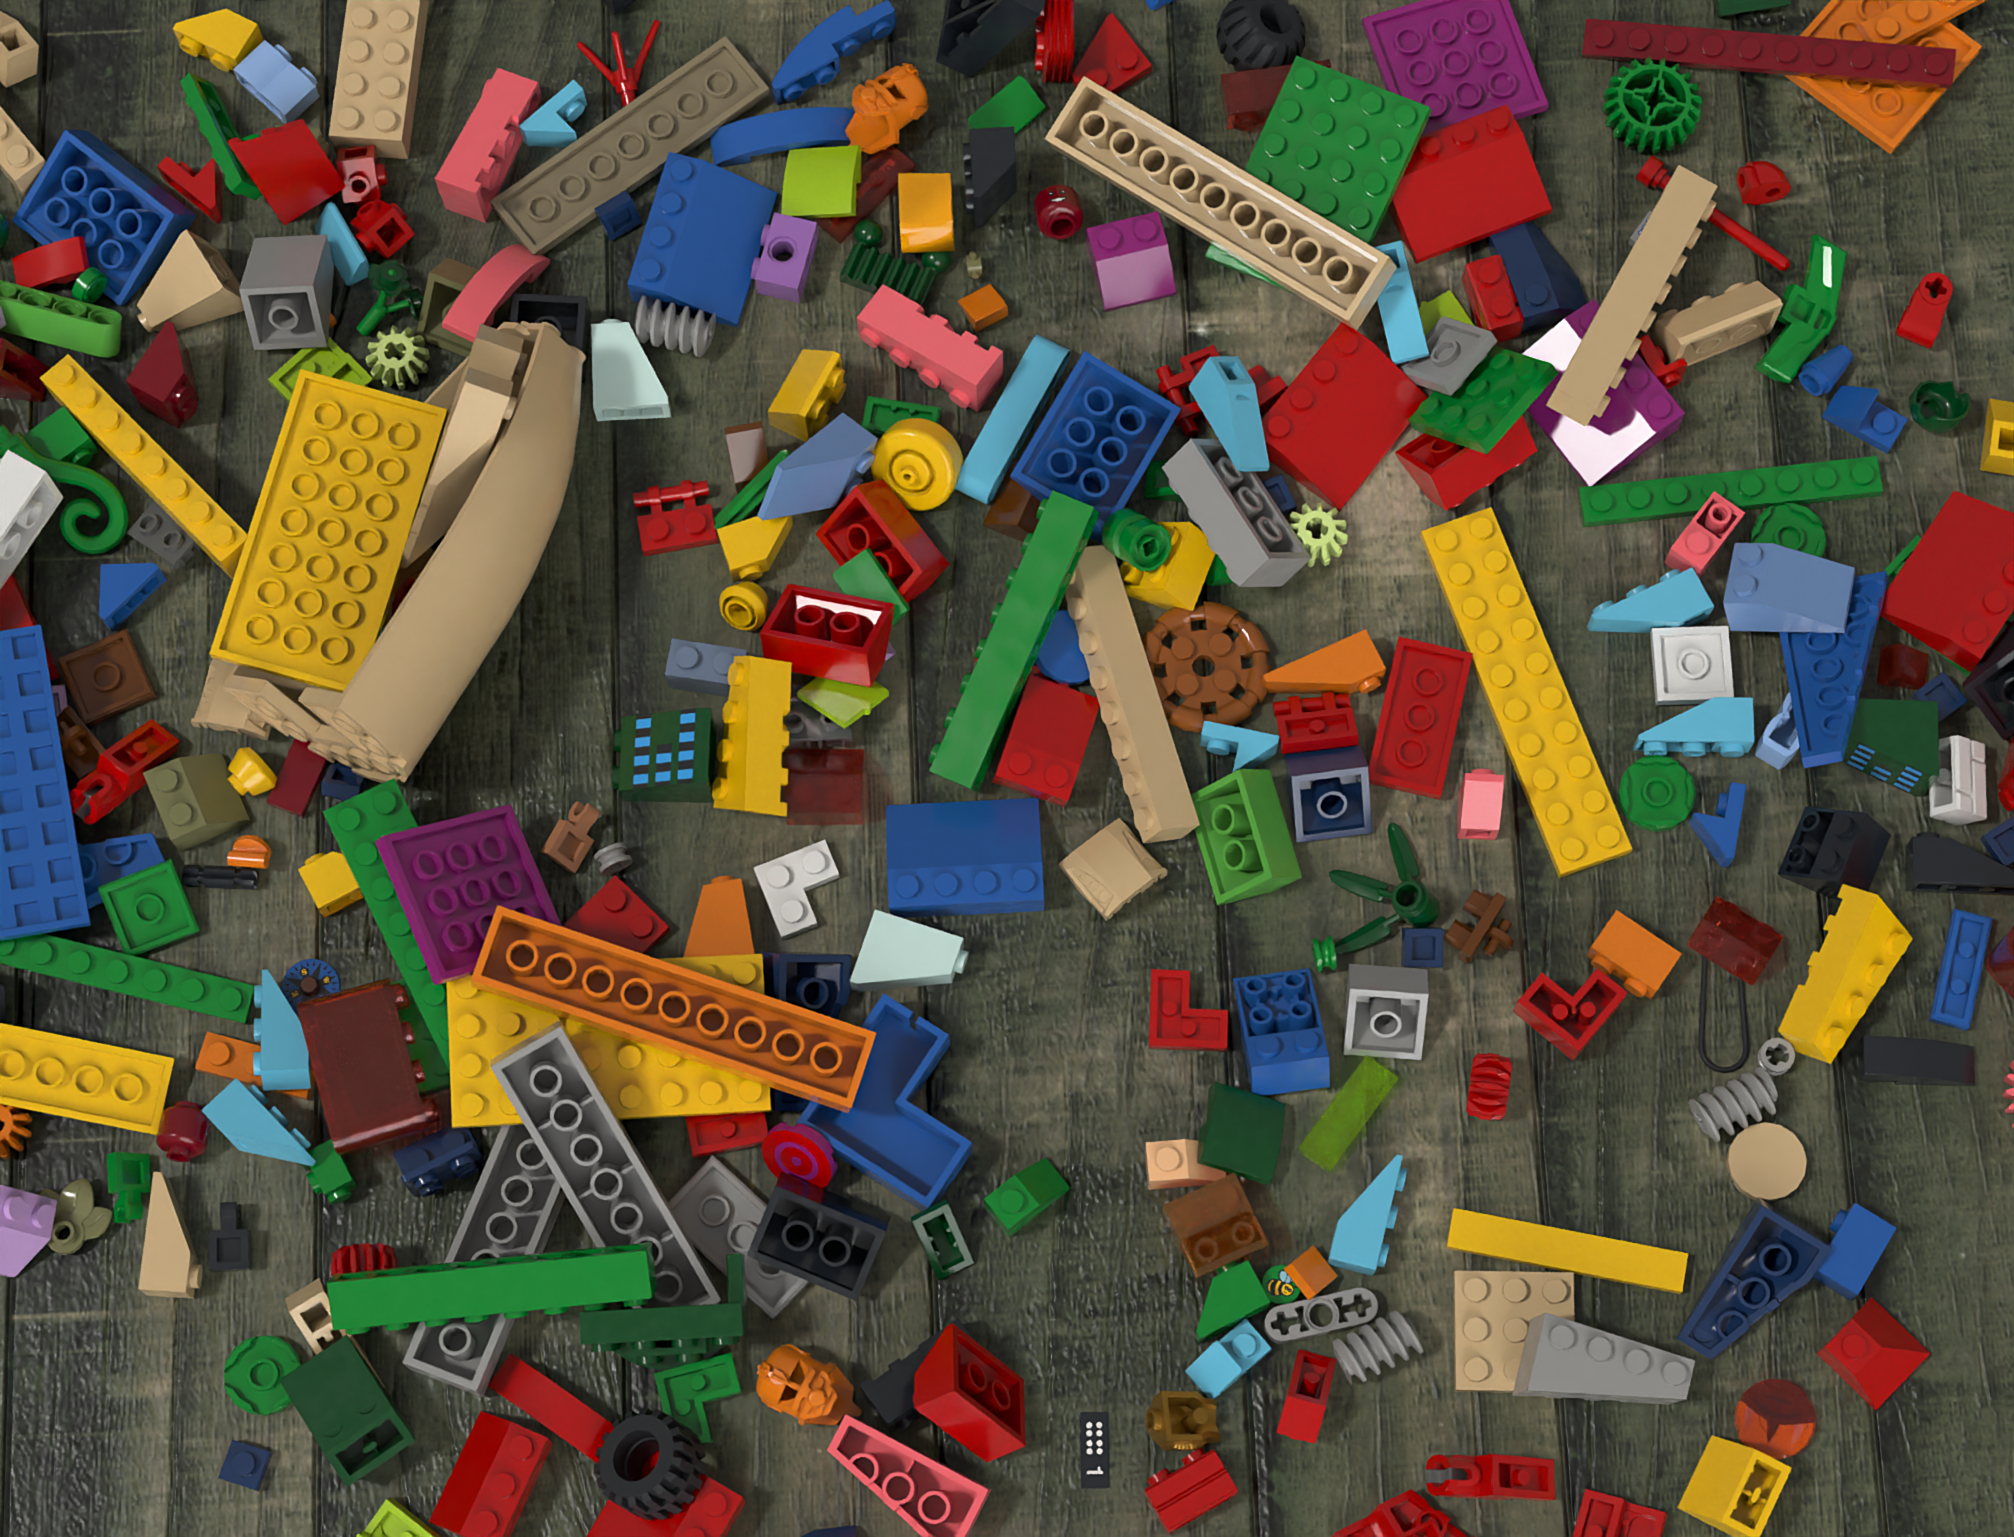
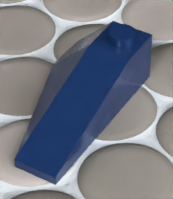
M1532 220L1485 238L1491 256L1500 255L1517 299L1516 306L1520 307L1524 318L1521 334L1556 325L1587 304L1579 279Z
M761 951V954H763L764 992L766 996L838 1020L841 1008L846 1006L850 994V954ZM770 1087L772 1111H804L810 1103V1100Z
M1758 1197L1725 1250L1678 1333L1677 1339L1709 1359H1713L1748 1331L1752 1324L1767 1312L1773 1311L1780 1305L1782 1300L1797 1288L1800 1289L1808 1283L1831 1246L1795 1219Z

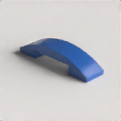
M841 107L800 108L762 114L727 124L718 128L710 136L714 165L727 167L751 163L750 156L822 145L823 147L849 146L851 142L845 134V129L852 119L854 111L851 108Z

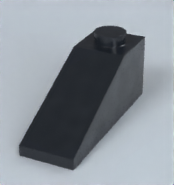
M1921 832L1916 834V837H1912L1905 846L1906 891L2014 896V870L1952 838H1940V834L1936 832Z

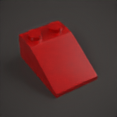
M1030 674L992 782L1065 807L1099 710L1098 698Z

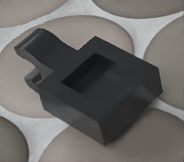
M237 1202L220 1203L221 1230L209 1231V1271L252 1270L251 1230L239 1229L241 1224V1205L237 1204Z

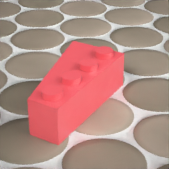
M497 68L492 79L486 81L479 102L435 177L445 209L486 223L492 210L490 201L499 195L523 142L519 125L537 111L542 100L541 90L537 81Z
M883 284L856 318L860 338L873 348H877V346L883 348L889 353V357L900 367L907 368L909 366L917 371L920 379L932 388L939 386L948 392L950 399L959 407L964 409L970 407L978 413L1004 379L1003 351L993 345L988 351L977 343L979 341L977 336L966 330L960 336L955 333L948 320L937 314L931 315L929 318L926 317L921 305Z
M845 1414L827 1449L832 1456L864 1485L868 1486L922 1537H968L992 1490L851 1414Z

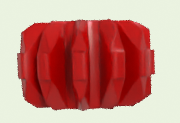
M1478 1053L1473 1058L1466 1106L1469 1116L1489 1121L1491 1119L1501 1120L1505 1116L1512 1071L1510 1058L1494 1053Z
M367 1242L365 1244L354 1243L352 1246H343L332 1253V1263H330L332 1277L340 1273L398 1268L394 1248L382 1243L369 1244Z

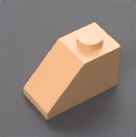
M1180 1139L1145 1143L1148 1190L1226 1184V1172L1197 1163V1140Z

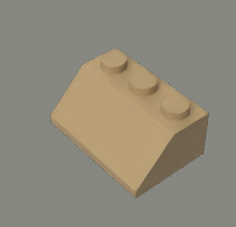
M1758 280L1747 285L1744 282H1740L1726 289L1724 294L1715 298L1704 296L1693 302L1690 308L1680 312L1677 309H1672L1661 314L1655 322L1651 336L1655 344H1658L1664 353L1665 365L1685 358L1689 366L1771 333L1783 303L1776 294Z

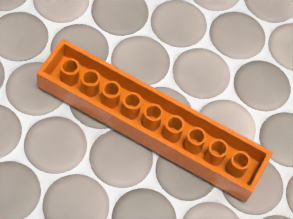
M497 905L471 978L473 988L849 1113L852 1108L876 1036V1032Z

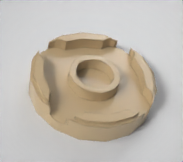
M1767 1122L1750 1125L1738 1133L1728 1148L1726 1159L1728 1174L1730 1173L1733 1184L1738 1191L1752 1200H1757L1759 1197L1766 1202L1777 1201L1794 1192L1805 1176L1807 1164L1803 1145L1795 1134L1781 1125Z

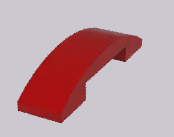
M511 1353L488 1384V1387L561 1437L593 1462L598 1463L600 1458L595 1456L597 1447L603 1446L605 1441L601 1438L605 1432L610 1434L614 1429L612 1423Z

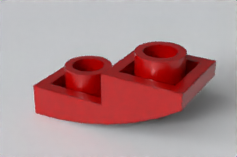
M80 236L46 244L12 258L16 284L37 290L52 283L67 284L77 279L89 268L84 237Z

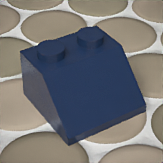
M1361 744L1285 754L1287 789L1296 843L1373 833L1368 765Z

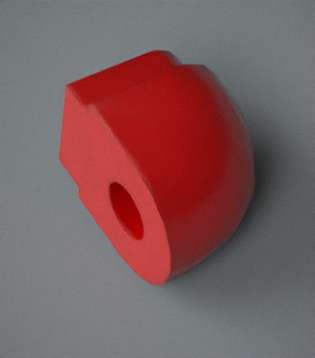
M1750 161L1745 164V167H1739L1737 171V186L1743 204L1759 205L1776 202L1790 192V183L1782 169L1768 161Z

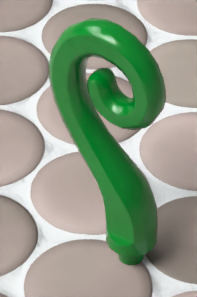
M4 424L0 426V456L2 458L7 450L45 470L54 482L77 485L92 491L106 506L109 514L108 525L103 532L95 536L82 534L76 527V520L82 514L92 519L100 517L101 509L96 502L88 498H78L65 506L61 512L59 524L63 537L73 548L83 553L99 554L112 550L121 543L126 535L129 513L121 492L109 479L90 468L76 463L43 456L33 448L20 431L12 435Z

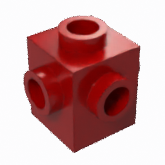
M366 145L338 149L336 161L338 169L336 171L347 186L341 190L344 203L354 202L355 205H364L370 201L381 199L382 186L388 185L385 163H378L376 146Z
M379 199L370 201L358 210L357 217L350 222L358 232L355 236L357 242L368 253L375 251L386 258L400 250L415 235L405 222L408 219L406 214L394 202L389 205Z

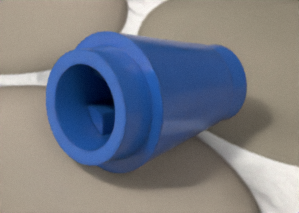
M1837 345L1835 348L1804 364L1802 372L1799 374V380L1803 388L1814 396L1829 393L1849 364L1853 362L1851 351L1844 345Z

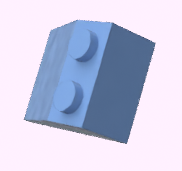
M841 413L776 466L757 516L761 520H769L836 507L856 485L865 483L862 480V476L875 459V455L872 452L878 438L846 414Z
M1735 543L1723 601L1730 631L1845 633L1855 568L1774 543Z

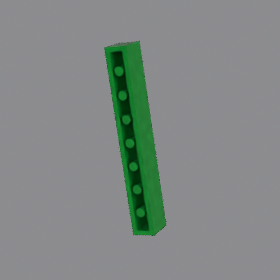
M1052 490L1049 499L1044 498L1040 503L1036 514L1039 522L1034 534L1029 532L1021 548V554H1024L1019 568L1014 567L1007 578L1005 587L1009 589L1004 602L997 603L992 612L990 623L993 624L990 634L988 638L983 637L979 642L975 652V658L978 659L972 673L968 672L965 675L960 686L959 693L963 694L957 708L952 707L944 723V728L947 729L942 743L937 742L934 745L929 756V763L932 764L929 771L933 774L978 793L1099 518L1100 513L1095 507Z
M652 1242L340 1273L335 1274L327 1282L333 1330L345 1329L346 1334L353 1335L368 1332L371 1326L385 1325V1330L393 1331L409 1327L411 1322L424 1321L425 1326L428 1327L449 1323L451 1318L464 1317V1321L468 1323L487 1320L490 1314L504 1313V1318L513 1319L527 1316L530 1310L544 1309V1314L553 1315L568 1311L570 1306L583 1305L584 1310L587 1311L604 1309L608 1307V1303L623 1301L624 1306L627 1307L640 1306L648 1303L647 1299L654 1296L657 1291Z

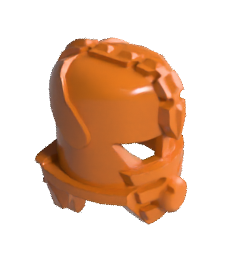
M902 63V66H894L874 80L868 79L865 82V86L859 84L855 87L852 93V106H854L855 113L845 129V134L851 142L849 146L860 145L861 152L863 151L867 154L885 150L893 144L900 143V129L912 120H918L925 114L929 107L928 95L923 82L918 77L919 71L916 66Z
M786 1344L774 1349L767 1360L762 1361L757 1366V1374L759 1376L756 1382V1391L761 1401L780 1413L783 1411L799 1419L798 1424L802 1426L807 1424L837 1425L845 1414L857 1417L862 1414V1409L853 1403L852 1400L855 1387L836 1364L831 1361L826 1365L811 1357L810 1353L794 1345Z

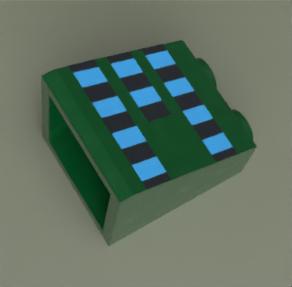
M1859 698L1844 759L1841 762L1916 797H1924L1939 777L1938 701Z
M694 708L622 717V729H616L614 736L615 752H620V766L613 767L612 775L613 789H619L622 801L714 803L712 785L715 780L717 728L712 709Z

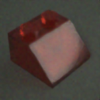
M788 749L786 763L788 784L785 785L787 825H864V749Z

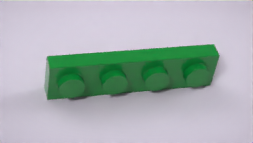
M189 72L180 81L186 94L185 101L195 112L199 121L198 128L208 139L212 148L211 155L223 170L226 186L236 195L242 194L253 200L259 199L262 193L227 142L232 138L238 137L240 139L214 83Z

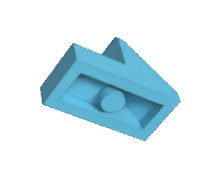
M574 79L519 125L523 142L527 146L568 147L577 140L575 131L566 122L576 120L583 113L587 102L583 88Z
M1204 720L1200 746L1207 747V751L1217 755H1228L1229 752L1237 753L1233 772L1239 769H1253L1274 756L1277 752L1280 736Z
M1245 1318L1220 1341L1216 1340L1185 1370V1373L1207 1398L1215 1399L1266 1356L1272 1348Z

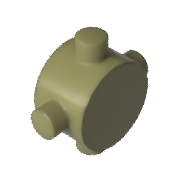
M971 251L969 255H965L967 275L972 277V279H978L979 276H983L981 256Z

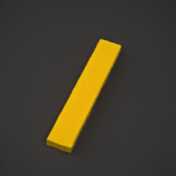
M1457 1208L1452 1210L1446 1249L1563 1272H1574V1274L1676 1294H1681L1683 1291L1688 1253Z

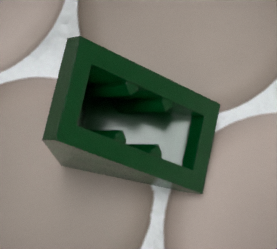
M946 1200L910 1217L912 1228L938 1280L974 1263Z

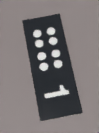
M1080 1412L1081 1489H1109L1108 1412Z

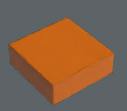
M1314 1245L1284 1268L1285 1272L1308 1300L1338 1277Z

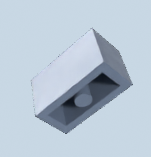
M672 639L665 671L668 687L729 697L730 685L727 679L729 667L734 661V656H748V652L744 649Z

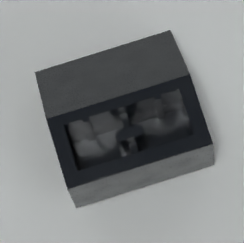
M1014 126L969 129L970 143H963L967 214H974L975 227H983L1017 191Z
M1805 806L1778 875L1836 900H1842L1837 896L1843 884L1868 892L1891 834L1867 813Z

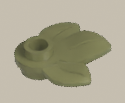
M86 1178L73 1181L62 1190L60 1195L46 1188L39 1194L40 1196L57 1200L51 1239L47 1244L58 1254L68 1255L76 1252L81 1248L85 1240L100 1237L110 1224L113 1212L107 1208L94 1207V1191L91 1183ZM64 1228H70L69 1237L65 1240H60V1231Z

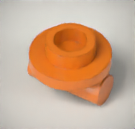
M243 835L236 839L232 851H229L227 863L229 866L267 869L272 851L262 838L255 835Z

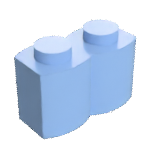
M264 40L233 70L240 84L286 124L296 120L319 98L315 86L318 84V81L306 68L302 67L299 70L290 63L292 61L291 56L282 46L276 44L273 47Z
M1790 692L1780 706L1777 715L1767 725L1757 743L1755 756L1778 770L1785 767L1799 749Z

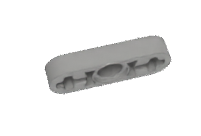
M1354 1288L1311 1298L1310 1300L1306 1299L1276 1306L1266 1315L1264 1331L1271 1341L1278 1344H1286L1360 1327L1374 1319L1378 1310V1302L1375 1295L1368 1289ZM1355 1297H1360L1362 1303L1369 1302L1370 1307L1365 1310L1364 1317H1359L1356 1311L1347 1312L1343 1315L1346 1322L1339 1323V1310L1334 1301L1341 1300V1308L1353 1305ZM1324 1305L1330 1309L1332 1313L1330 1324L1318 1327L1311 1322L1309 1312L1314 1306ZM1303 1309L1302 1319L1308 1331L1301 1332L1300 1324L1291 1325L1288 1328L1287 1335H1281L1279 1329H1272L1271 1324L1276 1323L1277 1315H1283L1284 1319L1289 1321L1298 1318L1295 1310Z

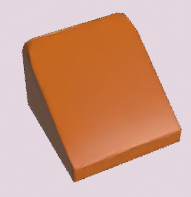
M991 284L958 300V304L975 332L1008 316L1007 304Z

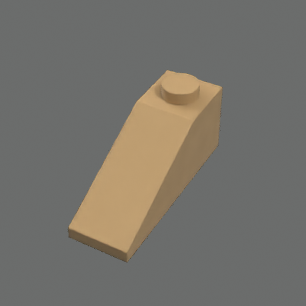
M153 1172L138 1290L148 1296L194 1299L195 1288H200L202 1283L203 1268L202 1265L198 1264V1257L170 1179L162 1172Z
M320 1278L285 1298L290 1315L316 1355L346 1335L345 1329L333 1330L328 1290ZM347 1334L384 1387L355 1335Z

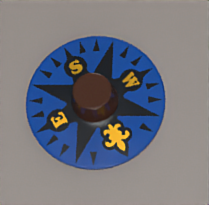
M306 959L296 963L287 971L282 982V993L293 1011L305 1016L321 1014L320 1009L333 1005L340 991V982L335 970L328 963L318 959Z

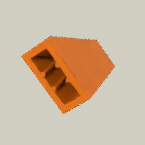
M729 875L720 876L712 879L711 884L703 885L683 957L756 954L742 879H734L733 876Z

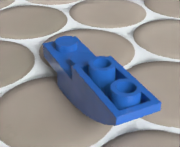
M885 0L857 16L850 5L832 14L806 35L786 58L772 82L773 97L777 106L785 101L792 102L799 99L806 90L817 84L824 85L832 81L841 72L839 57L851 56L867 42L873 39L880 40L888 36L896 28L895 10L889 0Z

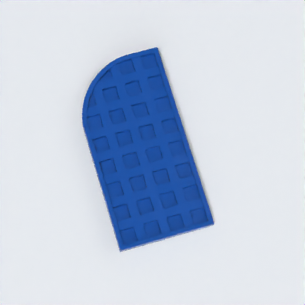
M41 625L0 631V941L91 925Z

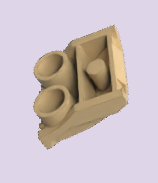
M213 658L209 666L202 697L195 716L191 719V724L193 727L201 728L203 725L204 728L209 727L214 731L229 730L240 735L245 733L249 737L268 741L272 726L221 687L235 664Z
M1120 818L1103 828L1059 863V867L1078 891L1096 908L1106 921L1113 916V913L1115 914L1126 902H1131V898L1139 892H1144L1153 882L1156 883L1158 877L1162 879L1167 875V870L1150 855Z

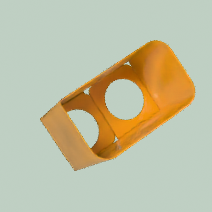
M898 173L902 253L954 251L951 174Z

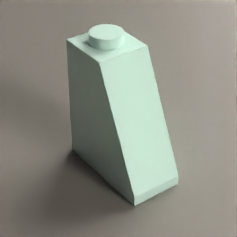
M606 319L601 321L600 324H591L593 409L597 421L671 417L668 396L629 322Z
M875 910L850 979L851 990L868 992L952 983L955 972L962 974L969 952L963 950L964 939Z

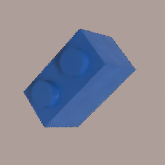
M1856 1203L1847 1211L1840 1208L1828 1228L1834 1232L1828 1242L1831 1248L1812 1276L1813 1279L1850 1301L1859 1294L1896 1230L1895 1226Z

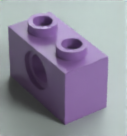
M774 212L771 225L765 224L762 231L761 246H764L761 258L755 257L751 270V279H755L758 294L800 303L819 240L817 222ZM781 253L792 255L789 260L783 262L775 259Z

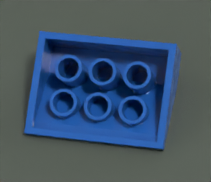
M65 129L12 221L42 245L77 236L84 237L89 268L96 267L107 276V286L103 293L119 306H124L163 263L179 235L186 229H189L196 214L89 131Z
M669 152L627 283L631 301L639 303L643 295L647 296V305L653 306L656 299H660L662 309L665 310L673 302L675 303L677 313H681L685 306H689L690 316L695 317L699 309L704 310L705 320H710L713 313H716L717 323L738 327L752 283V265L755 257H760L763 247L761 246L762 231L765 224H770L778 193L705 160Z
M1084 351L1010 477L1040 502L1044 498L1049 499L1052 490L1095 507L1100 515L1090 538L1101 544L1102 530L1105 522L1117 510L1124 508L1181 408Z
M1039 798L886 805L888 901L891 915L900 918L1044 911Z

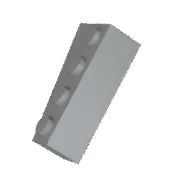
M1544 1313L1530 1319L1512 1396L1580 1398L1595 1401L1615 1400L1620 1402L1670 1405L1687 1399L1695 1360Z

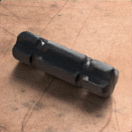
M187 864L183 868L182 881L187 887H200L203 884L205 888L236 889L237 886H240L242 889L254 890L259 884V871L257 868L241 867V870H238L236 866L205 865L202 868L200 865Z

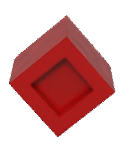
M1256 365L1247 372L1255 383L1260 415L1263 416L1272 408L1288 386L1279 375L1271 379L1261 365Z

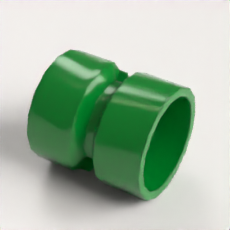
M1133 509L1117 510L1104 524L1102 542L1105 549L1140 571L1148 572L1157 569L1169 556L1171 537L1168 530Z

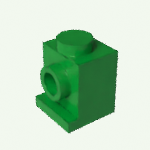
M333 1139L307 1151L316 1163L313 1166L300 1165L306 1171L312 1170L306 1176L315 1193L318 1195L323 1192L331 1205L339 1204L351 1197V1190L359 1186L340 1148Z

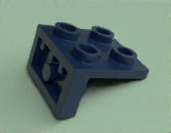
M452 1124L393 1153L403 1174L401 1176L403 1184L414 1197L422 1195L423 1198L438 1193L444 1188L443 1183L455 1177L458 1180H462L472 1176L479 1171L478 1165L486 1162L470 1129L452 1128Z

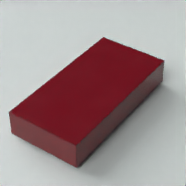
M295 738L278 774L276 785L271 790L266 802L271 807L304 819L329 761L308 749L309 740L302 742Z

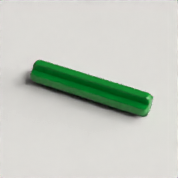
M787 449L781 450L714 518V528L717 530L744 521L764 500L776 466L792 453Z

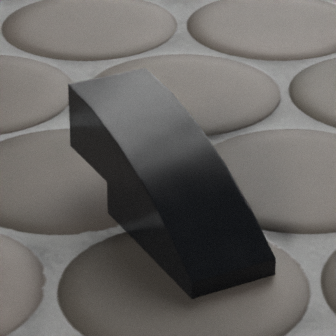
M1863 1036L1858 1041L1859 1081H1895V1085L1975 1086L1974 1046L1917 1038Z

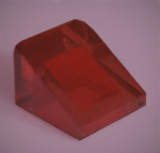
M1901 643L1883 647L1880 651L1877 683L1919 690L1925 685L1928 654Z

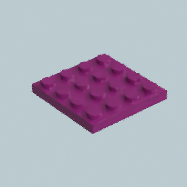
M1422 0L1362 18L1361 25L1385 89L1431 108L1432 113L1421 136L1506 104L1515 120L1547 111L1548 101L1509 0Z
M511 804L384 835L375 842L434 985L473 975L497 905L562 927Z

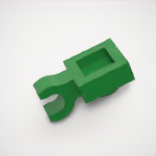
M110 1153L107 1155L108 1194H119L113 1211L114 1222L129 1224L131 1220H141L143 1217L141 1195L151 1193L150 1154Z

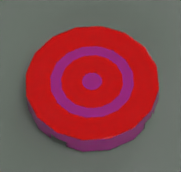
M782 1122L774 1126L766 1135L761 1148L762 1157L768 1169L776 1178H779L782 1171L820 1188L828 1186L838 1168L837 1161L834 1163L832 1157L834 1150L830 1143L819 1132L804 1124L797 1123L795 1126H786L788 1122Z

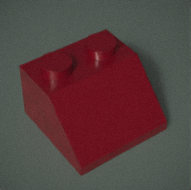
M167 320L126 382L142 409L179 429L184 421L190 420L195 414L199 396L189 351L175 325Z

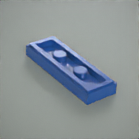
M1958 909L1952 911L1929 1022L1964 1031L1970 1028L1993 918Z

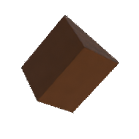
M1012 459L983 526L1024 542L1029 532L1034 534L1039 519L1036 518V514L1041 502L1010 477L1020 460Z

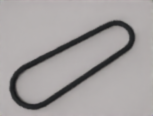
M1724 930L1712 932L1703 943L1698 1041L1700 1058L1705 1065L1713 1071L1721 1073L1734 1072L1742 1067L1747 1060L1749 1052L1741 946L1735 935ZM1717 936H1725L1731 939L1736 950L1743 1052L1740 1060L1730 1067L1716 1066L1709 1061L1704 1050L1708 947L1711 940Z

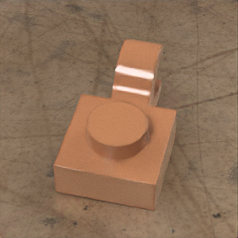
M576 801L569 811V821L559 819L540 852L566 871L576 873L594 842L586 834L596 822L600 811L588 803L584 806Z

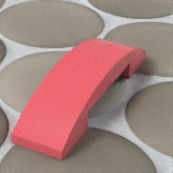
M513 244L502 249L488 260L465 286L444 318L442 328L474 343L480 323L490 327L494 322V315L497 309L524 281L531 284L549 266L550 259L543 255H532L520 244Z

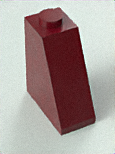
M1 338L0 398L43 402L46 386L40 377L50 367L4 338Z

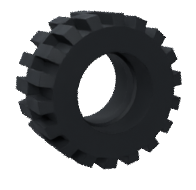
M642 1408L639 1414L634 1411L626 1413L624 1421L617 1419L612 1424L614 1429L610 1434L605 1432L601 1438L605 1442L602 1447H597L595 1456L600 1458L599 1462L594 1464V1473L600 1476L596 1480L598 1487L604 1490L603 1494L609 1500L645 1520L653 1521L654 1517L659 1520L667 1519L669 1512L675 1515L682 1511L681 1505L684 1502L690 1504L695 1498L692 1495L695 1488L700 1490L703 1483L699 1477L700 1474L706 1473V1464L701 1461V1459L706 1457L705 1449L699 1445L701 1440L695 1433L691 1432V1429L657 1409L653 1412L649 1408ZM659 1450L656 1466L649 1475L641 1479L645 1462L654 1452Z

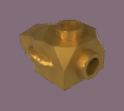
M1161 1391L1154 1396L1151 1407L1146 1412V1429L1151 1434V1438L1164 1451H1195L1205 1446V1444L1218 1443L1221 1441V1434H1219L1216 1424L1217 1402L1214 1399L1204 1398L1197 1391Z

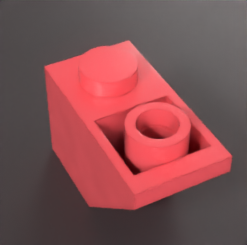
M1714 491L1672 545L1664 563L1673 570L1680 569L1681 572L1693 567L1700 579L1745 515V512Z
M1474 769L1471 773H1465L1458 792V839L1496 840L1500 828L1504 775H1496L1490 769Z

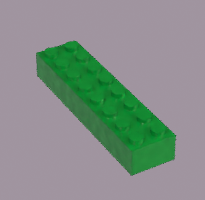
M395 778L323 811V814L450 1075L447 982L434 985L375 843L381 836L418 827Z

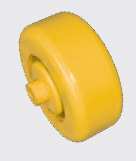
M909 418L893 424L878 440L872 452L875 455V459L871 465V473L874 481L884 479L906 509L925 511L938 507L949 498L956 488L964 461L957 441L945 428L927 419Z

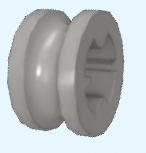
M624 842L609 845L594 855L595 861L602 864L599 869L602 875L617 873L632 864L631 855L625 854L627 846Z
M1779 1037L1767 1040L1757 1054L1758 1065L1772 1076L1782 1075L1787 1072L1795 1059V1051L1791 1043ZM1775 1048H1779L1784 1052L1781 1057H1786V1062L1780 1061L1775 1066L1769 1062L1771 1056H1766V1051L1773 1052Z

